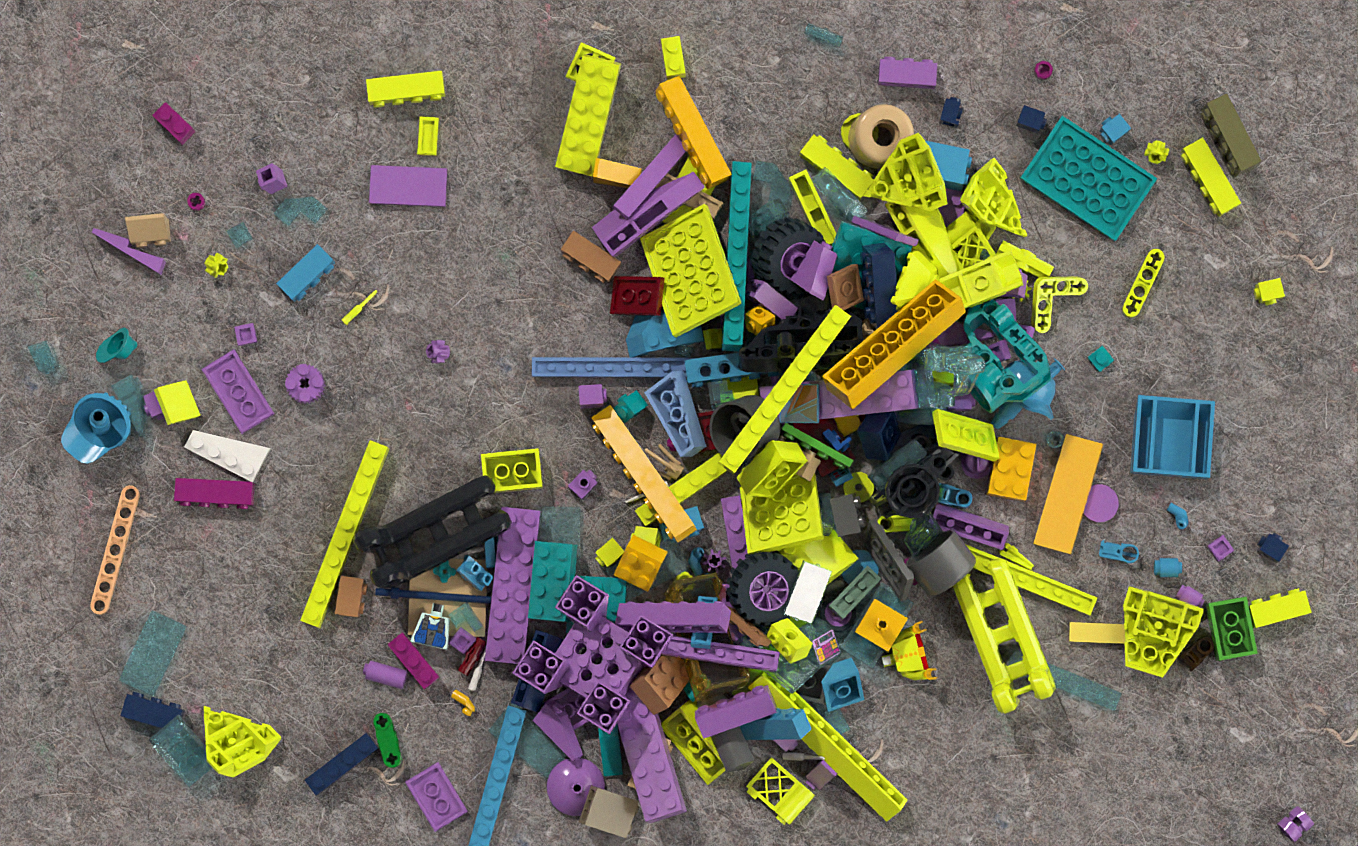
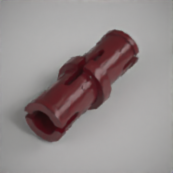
M477 637L469 652L465 653L466 657L458 671L469 676L476 661L479 662V656L487 642Z

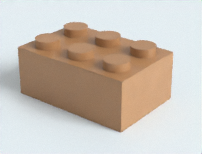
M661 654L653 668L644 667L630 684V687L651 713L655 715L670 707L694 673L682 658Z

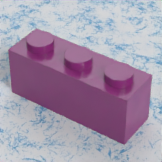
M403 632L387 644L423 689L426 690L441 678Z

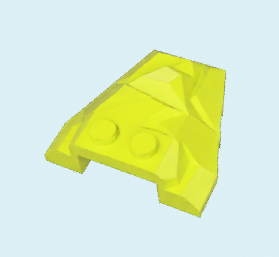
M1129 586L1123 604L1125 666L1163 678L1198 629L1204 609L1181 600Z

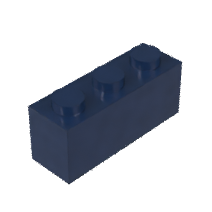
M134 691L132 695H126L121 717L173 732H179L185 710L180 709L181 705L172 702L169 705L162 704L163 700L151 697V700L143 698L144 694Z

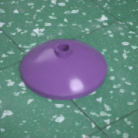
M568 758L559 762L550 772L547 780V794L553 806L560 812L571 816H580L591 785L605 790L604 778L599 768L591 761L584 758L572 761ZM574 785H580V790L574 791Z

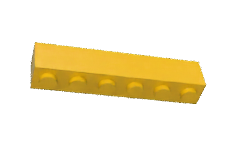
M680 76L660 83L655 90L656 97L664 106L665 115L673 123L674 132L682 140L683 149L691 157V164L697 169L700 181L705 184L707 189L726 182L732 174Z

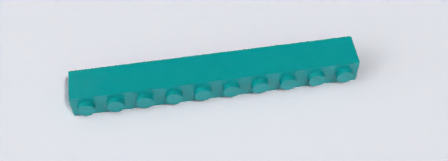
M733 161L731 167L726 260L742 304L725 312L723 315L722 351L739 352L743 345L752 162Z

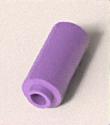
M370 660L369 664L365 663L363 674L366 675L365 679L403 689L408 671Z

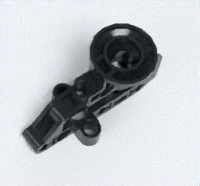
M827 289L824 300L809 292L804 294L799 300L797 315L786 316V319H782L778 325L762 329L747 347L741 348L739 350L741 370L755 373L779 371V378H781L832 310L829 289ZM851 307L844 310L851 316L812 370L831 369L863 341L862 319L851 313Z
M921 433L914 434L910 439V445L918 455L908 464L895 469L887 482L876 491L869 501L880 509L879 512L885 519L896 513L908 518L926 515L931 512L938 502L940 488L937 477L948 481L954 476V469L950 463L961 452L938 446L937 438L931 442ZM919 438L924 439L922 447H916L915 445L916 440ZM935 449L926 458H924L928 450ZM940 457L939 461L934 464L935 458ZM948 467L949 473L945 476H941V474L944 471H946L945 468ZM908 481L907 485L902 487L904 482ZM916 487V492L908 496L907 493Z

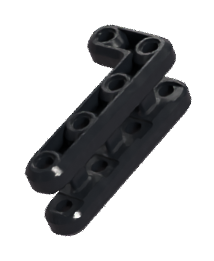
M487 475L478 477L386 525L371 526L356 533L353 542L357 550L363 553H376L382 565L376 569H371L370 579L373 585L379 588L399 586L509 530L512 521L507 512L499 510L498 513L488 518H482L476 506V503L480 502L482 498L494 494L496 486L492 478ZM462 511L468 526L454 535H448L442 521L454 512ZM423 528H429L435 543L429 545V548L421 552H415L409 537ZM395 545L401 560L389 561L384 548Z

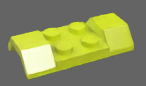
M1011 250L939 279L940 283L962 298L965 309L968 307L972 308L1023 286V279Z

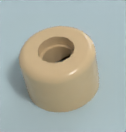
M887 104L875 105L859 115L852 123L848 135L849 146L852 154L860 163L870 168L881 169L899 141L914 134V128L909 117L901 109ZM877 126L889 130L892 134V143L888 146L878 145L872 137L874 127Z

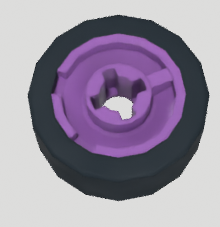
M839 595L826 599L820 608L822 624L834 632L847 630L856 619L855 607L843 620L835 616L834 612L828 608Z

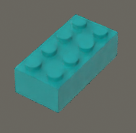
M535 541L528 618L571 622L555 606L575 577L578 545Z

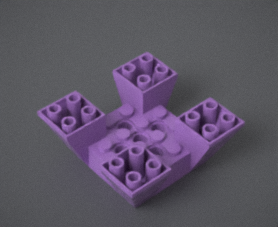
M576 575L555 606L558 611L574 623L556 653L533 640L514 669L513 674L544 694L562 686L570 689L585 699L576 714L610 734L631 702L624 697L630 688V684L643 667L653 668L673 637V634L641 614L629 632L625 631L606 619L609 595ZM608 641H613V645L610 648H605ZM583 647H586V652L582 655H579V650ZM598 657H603L602 662L596 665L595 660ZM614 667H619L618 672L612 675L611 670ZM591 673V679L588 681H584V677L587 674Z

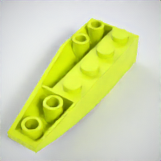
M891 202L885 204L899 231L919 239L917 246H913L911 251L919 250L936 267L937 275L940 278L959 271L945 223L938 208L926 211L921 208Z

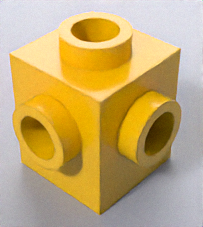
M760 305L745 314V328L756 336L762 329L775 325V315Z

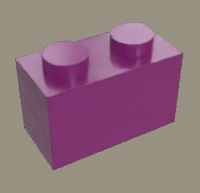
M166 102L152 115L181 145L195 133V130Z

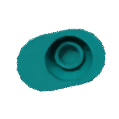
M121 328L101 343L96 352V359L100 363H105L113 358L126 359L137 348L138 344L129 336L127 328Z

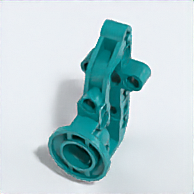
M992 299L984 302V305L982 303L969 308L963 324L969 344L963 350L969 357L968 360L970 362L958 370V375L969 393L986 411L992 413L1005 402H1024L1051 381L1047 355L1015 321L1012 312L1005 304L1000 306ZM985 323L999 341L1006 340L1011 351L1035 376L1023 384L1008 368L1004 369L1000 359L976 338L975 329Z

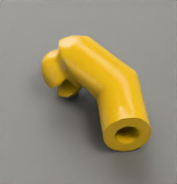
M458 690L452 693L451 698L465 706L462 709V713L471 716L472 712H475V706L469 697Z

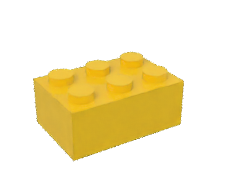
M998 437L996 443L1000 458L995 462L992 461L986 495L1025 502L1036 444Z

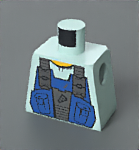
M433 603L431 614L422 612L411 642L448 650L450 619L442 617L444 605Z

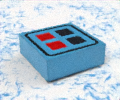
M846 467L843 470L839 468L828 474L836 487L853 478L851 472Z

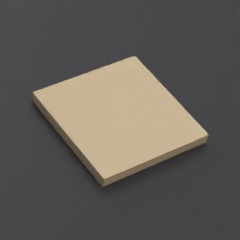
M464 559L448 560L449 565L457 570ZM474 559L487 571L486 560ZM434 568L411 579L409 590L487 596V586L482 591H478L467 580H464L457 571L456 575L451 576L447 583H442L439 576L433 573ZM409 598L408 635H413L422 612L431 614L432 605L436 603L444 605L442 617L450 619L449 636H453L462 627L474 637H485L486 604Z

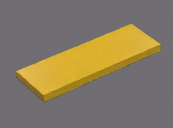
M1069 434L1065 435L1033 543L1034 545L1071 555L1103 449L1102 443Z

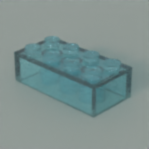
M882 582L839 647L871 669L877 663L884 649L858 635L855 631L873 600L880 601L905 617L914 605V602L909 599L901 602L893 589Z

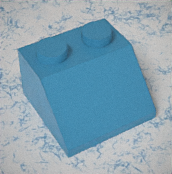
M848 658L833 663L821 681L828 712L864 700L859 671L853 659Z

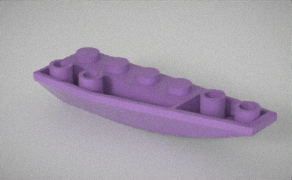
M694 172L654 189L628 219L616 210H613L592 228L613 257H617L704 189L705 186Z

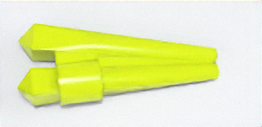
M1005 543L1004 546L1008 550H1000V555L1032 570L1034 565L1019 553L1017 548L1009 543Z

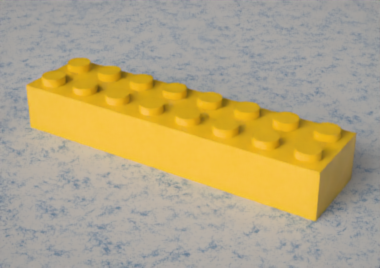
M935 279L822 376L827 390L853 410L966 313L962 298Z

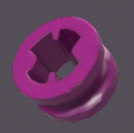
M195 192L189 195L187 203L192 210L199 211L204 208L205 199L200 193ZM200 197L201 204H197L196 207L192 206L194 205L191 202L192 199Z

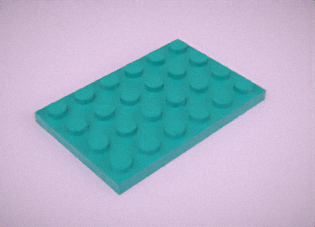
M1063 115L1020 177V180L1114 242L1118 239L1158 179Z

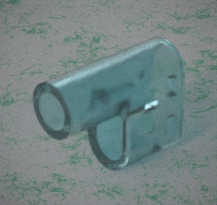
M468 602L449 614L455 628H458L465 622L469 624L473 632L483 627V624Z

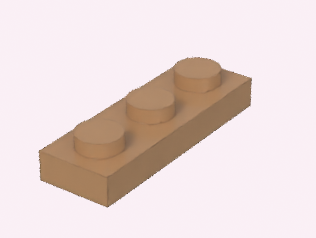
M727 606L731 610L729 623L737 625V630L745 636L748 635L751 643L758 647L759 645L765 647L770 645L772 641L750 621L740 616L734 608Z

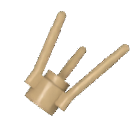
M661 444L658 447L671 460L669 463L649 449H644L646 453L666 466L664 471L667 473L656 470L660 476L671 480V478L676 480L684 467Z

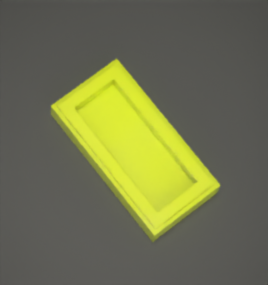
M420 117L417 155L437 156L439 118Z

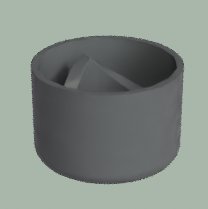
M747 395L723 403L715 409L710 419V436L715 448L722 456L765 400L764 398L756 395ZM778 416L745 460L759 454L768 442L772 440L778 441L780 436Z
M950 529L927 542L905 564L908 569L912 570L915 580L924 592L929 596H936L962 580L974 568L976 558L956 531Z

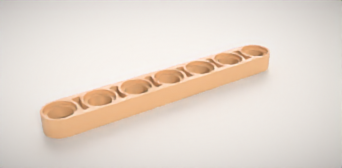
M126 486L121 492L92 596L91 610L99 615L105 614L109 609L140 498V492L134 486ZM129 489H134L136 492V496L132 500H128L125 496L126 491ZM125 507L131 511L128 518H122L120 515V511ZM118 526H123L126 530L125 535L122 537H118L115 534ZM112 545H119L120 553L116 556L110 553ZM109 563L115 565V571L112 574L105 572V566ZM102 582L110 584V589L106 593L100 591V584ZM99 600L105 603V608L102 611H97L94 607L95 603Z

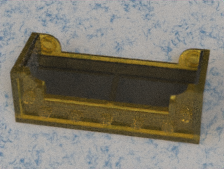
M717 572L676 580L665 591V600L670 603H679L680 601L696 603L698 596L716 597L720 601L719 593L723 587L722 581L718 578ZM729 627L727 633H713L711 642L734 645ZM675 633L678 637H692V633ZM683 658L696 702L743 688L749 682L750 674L745 667Z

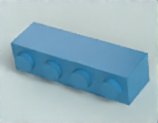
M776 708L777 713L739 726L745 740H800L812 728L804 710L794 708Z

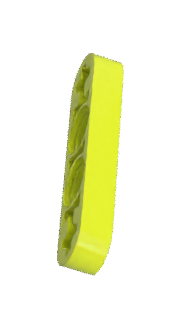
M1152 249L1147 254L1122 306L1124 316L1133 318L1140 312L1163 264L1165 257L1161 250ZM1155 253L1159 254L1158 258L1160 259V261L1157 260L1154 263L1153 267L1146 266V263L1150 265L1153 260V258L1150 257L1151 255H1154ZM1144 270L1152 272L1153 276L1150 280H1145L1142 277ZM1136 287L1144 289L1142 297H1137L1134 294ZM1130 297L1140 301V304L1138 302L1135 303L1134 309L1136 312L1131 314L1128 313L1126 306H1130L1133 300L1129 299Z

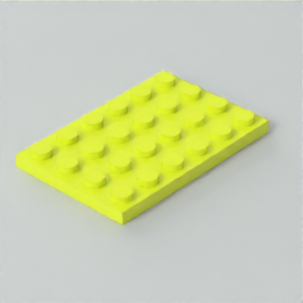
M706 204L693 209L640 238L652 276L665 278L662 306L672 336L678 337L742 304L712 216Z

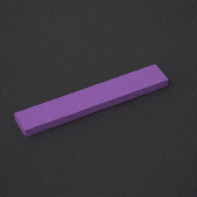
M675 134L613 205L612 208L626 219L633 214L687 152L683 149L682 140L679 135Z
M673 636L662 652V655L771 672H777L780 652L718 642H711L710 649L693 648L690 644L691 638Z

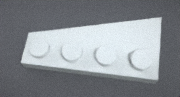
M195 430L192 431L184 446L186 449L250 482L255 480L270 451V448Z

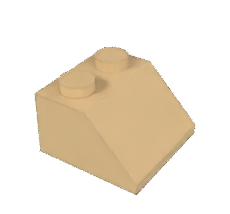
M164 213L125 217L130 243L135 245L136 248L147 247V244L152 243L155 246L166 245V242H171L169 219Z

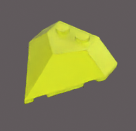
M919 132L899 141L873 180V183L863 195L904 206L921 208L926 211H931L948 204L945 183L931 148Z
M992 158L970 178L960 201L970 214L979 220L1027 237L1026 230L1021 228L1019 220L1021 215L1013 192L1008 190L1005 181L1008 178L1006 172L997 160Z
M913 250L908 253V266L903 267L896 285L897 291L895 296H892L891 303L897 305V311L935 279L940 282L936 267L919 250Z
M203 706L206 760L218 774L235 777L263 762L281 740V736L268 724L262 723V725L252 723L251 719L224 711L218 713L211 711L210 707Z

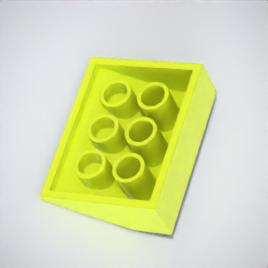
M821 515L824 539L776 551L798 568V575H800L805 562L831 571L827 582L828 585L858 561L859 558L842 538L838 537L837 532Z

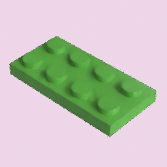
M787 423L781 429V432L784 433L783 437L790 441L795 439L801 442L800 446L804 449L810 450L812 448L817 451L816 455L824 460L830 458L834 461L833 465L842 470L845 467L849 468L853 462L852 459Z

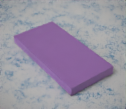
M371 165L369 204L446 207L448 169Z
M235 349L201 369L241 434H244L275 414Z

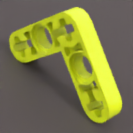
M1078 276L1040 277L1036 279L1033 288L1031 326L1035 328V331L1045 333L1049 330L1054 295H1082L1088 289L1087 281ZM1060 281H1064L1065 287L1062 291H1058L1057 284ZM1045 283L1047 285H1051V288L1044 287L1043 289H1041L1040 286L1044 285ZM1081 283V287H1078V289L1071 287V284L1078 285ZM1045 300L1046 307L1043 310H1039V302ZM1041 321H1043L1044 325H1041L1039 327L1038 323H1041Z

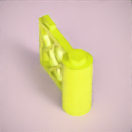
M969 211L964 212L946 227L959 271L966 268L967 260L975 261L974 264L984 261L980 260L981 249H986L990 255L985 260L997 256L979 228L977 219ZM976 233L979 237L978 245H971V236ZM960 245L965 246L963 257L958 256L955 251ZM969 247L977 248L975 259L968 258Z
M772 757L746 786L748 788L747 793L755 800L759 797L778 814L776 818L783 825L786 823L790 825L815 796ZM773 763L778 768V776L767 777V769ZM790 778L794 785L790 789L782 790L781 779ZM768 779H779V790L768 791ZM757 780H765L766 791H757L752 786ZM768 793H780V801L775 806L769 802Z

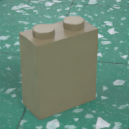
M591 785L579 823L627 838V835L632 830L633 817L638 812L639 801Z

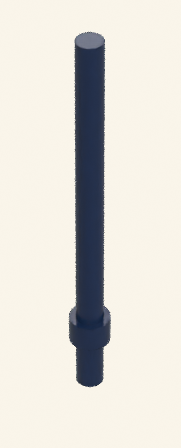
M392 587L391 589L376 588L375 592L376 596H389L391 599L402 597L491 604L492 599L491 596L400 590L398 587Z

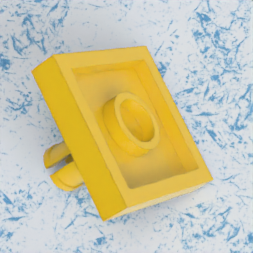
M874 599L855 633L889 652L908 618Z

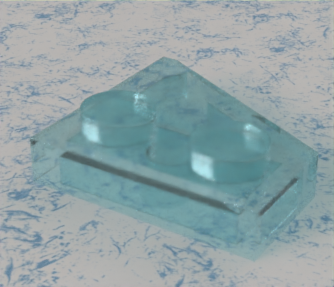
M931 512L922 517L912 519L910 530L905 536L904 543L913 556H918L943 530Z

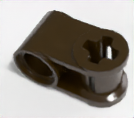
M1199 638L1178 656V659L1182 660L1189 667V671L1192 672L1213 651L1214 643L1210 638ZM1203 640L1209 643L1207 651L1200 649L1199 645Z

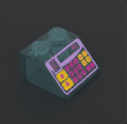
M817 617L812 620V623L809 622L798 628L813 643L807 657L804 659L817 669L824 667L841 656L842 653L834 630L824 620Z

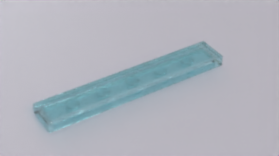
M1014 649L1007 666L1022 661L1023 653ZM1047 663L1056 688L1112 711L1116 710L1122 693Z

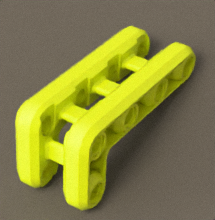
M998 558L990 561L987 567L990 569L995 582L993 589L979 594L974 589L969 573L956 583L953 588L993 690L991 694L996 708L999 712L1006 714L1014 711L1020 702L1017 697L1018 695L1032 690L1034 691L1035 698L1043 700L1052 696L1056 685L1009 565L1005 559ZM1000 602L1005 607L1009 623L993 630L991 626L989 627L984 612L986 607ZM1015 639L1023 653V660L1007 666L1005 662L1003 663L998 650L1000 648L999 644ZM1029 675V685L1014 689L1013 680Z

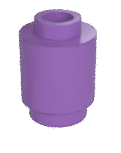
M1184 585L1181 586L1175 596L1177 600L1200 608L1205 601L1202 599L1203 594Z

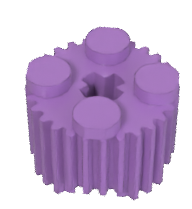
M300 364L296 368L293 367V371L290 370V374H287L288 378H286L285 387L291 398L301 404L308 402L310 404L312 401L314 403L315 400L318 401V398H321V395L324 394V377L314 366ZM304 380H305V381H306V380H309V381H308L309 387H308V388L304 387V388L302 389V388H301V387H302V382H303Z

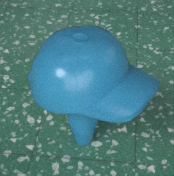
M1021 360L1014 361L1004 368H1008L1023 384L1035 376ZM1051 376L1050 382L1024 402H1005L999 406V411L996 412L991 421L993 427L1000 429L1008 423L1009 419H1014L1022 408L1040 413L1052 420L1054 416L1050 404L1056 391L1053 377Z
M94 393L84 396L74 406L71 420L62 434L61 443L63 448L77 461L89 464L101 458L109 450L120 447L126 442L131 432L129 418L131 413L126 410L127 406L122 405L121 400H116L114 396H109L108 393Z

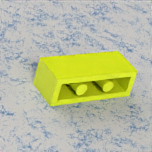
M1298 588L1288 591L1289 595L1283 597L1279 593L1269 596L1270 600L1263 602L1262 598L1251 601L1252 605L1249 606L1253 629L1312 613L1306 591L1300 592Z

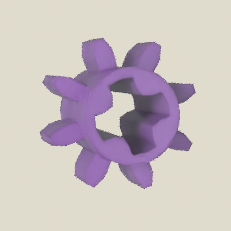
M444 340L431 341V344L427 346L426 355L428 358H432L431 363H444L448 359L450 348L444 345Z
M711 549V555L704 554L707 561L703 565L709 566L708 572L711 569H715L716 573H718L719 567L725 568L722 561L726 557L721 558V550L716 554ZM712 556H715L716 559H720V561L717 562V566H714L713 563H709V561H711Z

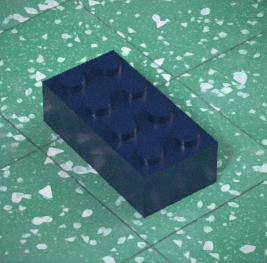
M885 243L862 246L863 252H860V260L864 265V271H861L862 281L865 282V289H863V298L866 301L864 315L876 329L898 312L896 310L897 305L891 303L892 296H895L897 291L895 254Z

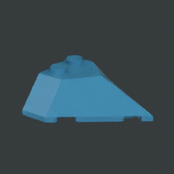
M663 306L661 307V316L635 315L626 338L630 358L648 355L649 352L679 345L687 346L705 342L701 325L678 337L672 336Z

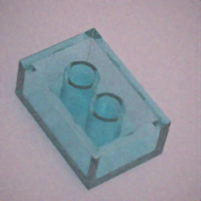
M179 714L149 739L154 749L189 787L212 769V766L206 760V744Z

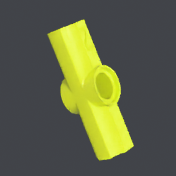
M1004 240L1002 241L996 255L1011 250L1018 268L1023 273H1030L1037 278L1050 276L1054 268L1053 266L1036 258L1037 256L1028 250L1019 249Z

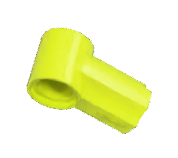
M893 515L888 519H885L884 516L877 519L879 524L883 519L889 522L890 526L889 529L885 530V534L915 530L914 518Z

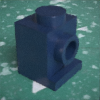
M955 97L946 98L939 120L940 124L954 128L958 127L959 121L956 119H960L963 108H959L961 99Z

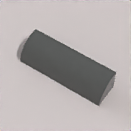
M724 692L704 698L696 705L698 708L703 705L710 706L720 699L727 700ZM739 726L711 736L727 773L743 770L755 761Z

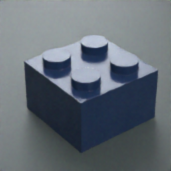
M894 411L865 414L864 421L858 427V436L861 439L862 450H864L866 459L888 461L901 436Z

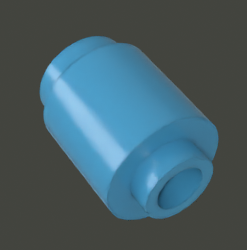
M1159 558V560H1154V575H1159V577H1178L1179 573H1182V562H1179L1178 558Z

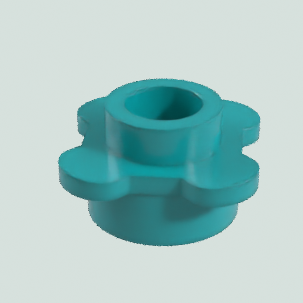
M446 561L440 566L435 567L433 573L439 576L442 583H447L451 576L456 575V569L449 565V561Z

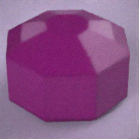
M1042 60L1035 65L1034 74L1037 79L1046 80L1051 77L1053 67L1050 62Z

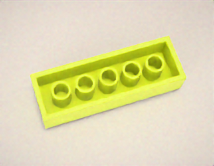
M587 54L582 56L555 167L593 176L595 161L599 156L621 63Z

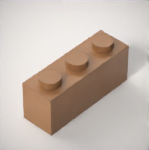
M574 230L561 248L562 257L570 262L576 261L579 263L578 267L586 273L591 271L595 274L594 278L601 283H604V281L609 283L621 266V261Z

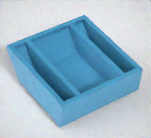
M1138 395L1134 414L1130 473L1209 479L1215 401Z

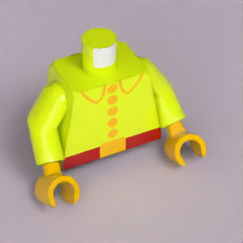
M919 621L899 633L891 647L892 654L881 656L883 666L895 665L897 672H900L903 677L914 681L936 680L937 677H932L931 672L937 669L928 667L920 633L925 632L926 629H919V624L923 623V621Z

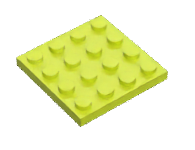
M815 473L811 481L795 474L772 498L748 496L742 486L740 487L748 555L758 552H772L824 539Z

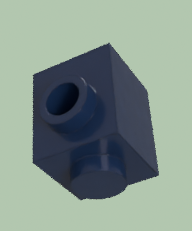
M1024 105L1016 126L1038 134L1040 129H1044L1047 121L1044 118L1045 112Z
M1269 533L1266 536L1262 535L1257 543L1259 546L1257 551L1278 563L1289 545L1282 541L1283 538L1278 534Z

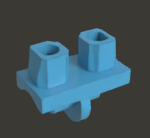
M465 555L463 563L456 570L464 580H467L478 591H482L493 579V576L469 555Z

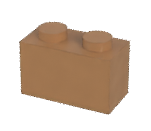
M347 576L340 577L335 609L336 615L359 618L360 614L364 613L365 603H362L363 595L367 594L368 584H365L364 579Z

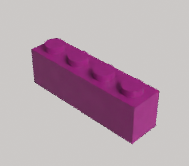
M175 478L174 501L179 502V506H191V503H198V507H210V504H217V508H229V505H237V509H248V506H253L255 483Z

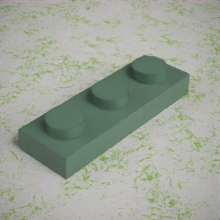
M867 566L828 608L843 620L882 578Z

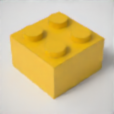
M633 535L626 546L614 576L648 592L657 577L668 551Z

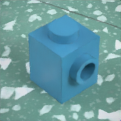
M1119 113L1113 119L1108 117L1101 123L1103 126L1099 131L1105 143L1109 142L1112 145L1127 134L1131 127Z

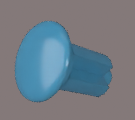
M1053 358L1054 362L1050 365V373L1053 378L1062 369L1065 371L1063 365L1055 358Z

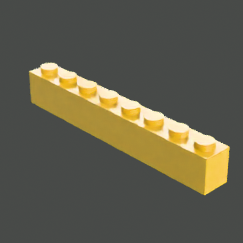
M609 405L591 417L594 422L592 427L598 435L601 433L604 436L603 443L608 450L610 448L613 449L615 453L612 456L618 464L622 463L625 469L623 471L628 479L633 478L636 482L633 486L639 494L643 492L646 497L644 502L649 509L654 508L656 511L654 516L660 525L662 523L666 525L667 529H665V532L669 538H675L678 543L695 532L697 529L612 406Z

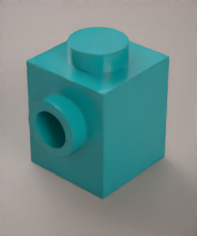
M636 390L628 396L627 394L621 396L617 400L618 404L613 409L623 422L627 423L640 414L648 404Z

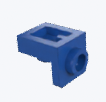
M828 428L822 433V437L837 452L840 450L843 453L851 446L849 444L852 440L850 436L840 443L839 440L841 438L834 430L831 432Z

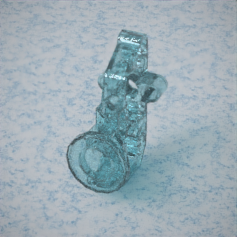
M933 342L928 344L898 371L912 369V362L924 365V370L946 371L954 374V387L951 388L950 385L937 381L927 382L926 378L916 376L919 408L898 410L896 412L897 420L908 424H934L932 415L934 410L940 409L949 412L946 410V407L955 406V396L968 395L971 392L979 374L985 370L984 359L972 353V347L970 346L948 347Z

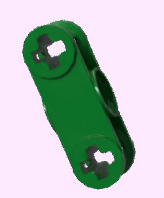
M379 713L373 720L378 746L384 764L387 767L395 768L402 762L398 737L391 716L386 713ZM381 716H383L384 719L388 720V722L385 723L384 727L381 724H378V721L381 720ZM390 754H393V756H397L398 758L397 760H395L394 765L392 762H388Z

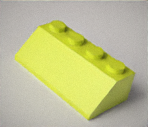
M688 700L661 724L665 734L672 740L705 783L709 785L726 770L711 736L703 739L695 720V711L698 709L697 702Z

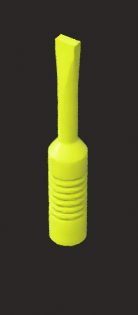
M377 290L371 293L360 305H356L341 319L342 322L347 325L362 311V307L374 297Z

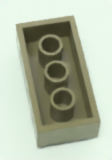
M1226 93L1206 103L1201 109V118L1205 124L1208 123L1211 129L1209 133L1212 139L1217 141L1220 155L1226 158L1228 162L1226 166L1230 174H1234L1237 177L1256 168L1262 161L1228 94Z

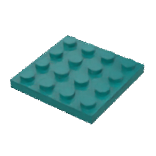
M842 221L831 249L837 254L832 273L849 265L858 264L863 292L865 282L862 281L861 271H864V265L860 260V252H863L862 246L885 243L895 254L896 283H898L902 269L907 262L908 253L911 252L913 246ZM864 300L863 302L854 305V307L864 310V308L866 307V301Z

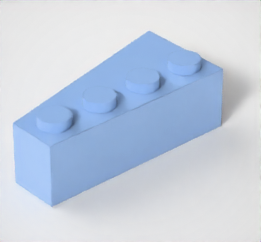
M672 371L644 393L680 457H693L705 448L706 444L684 371Z

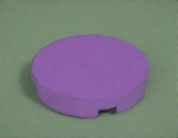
M1103 484L1091 486L1083 513L1086 518L1096 523L1111 519L1117 513L1119 506L1115 491Z

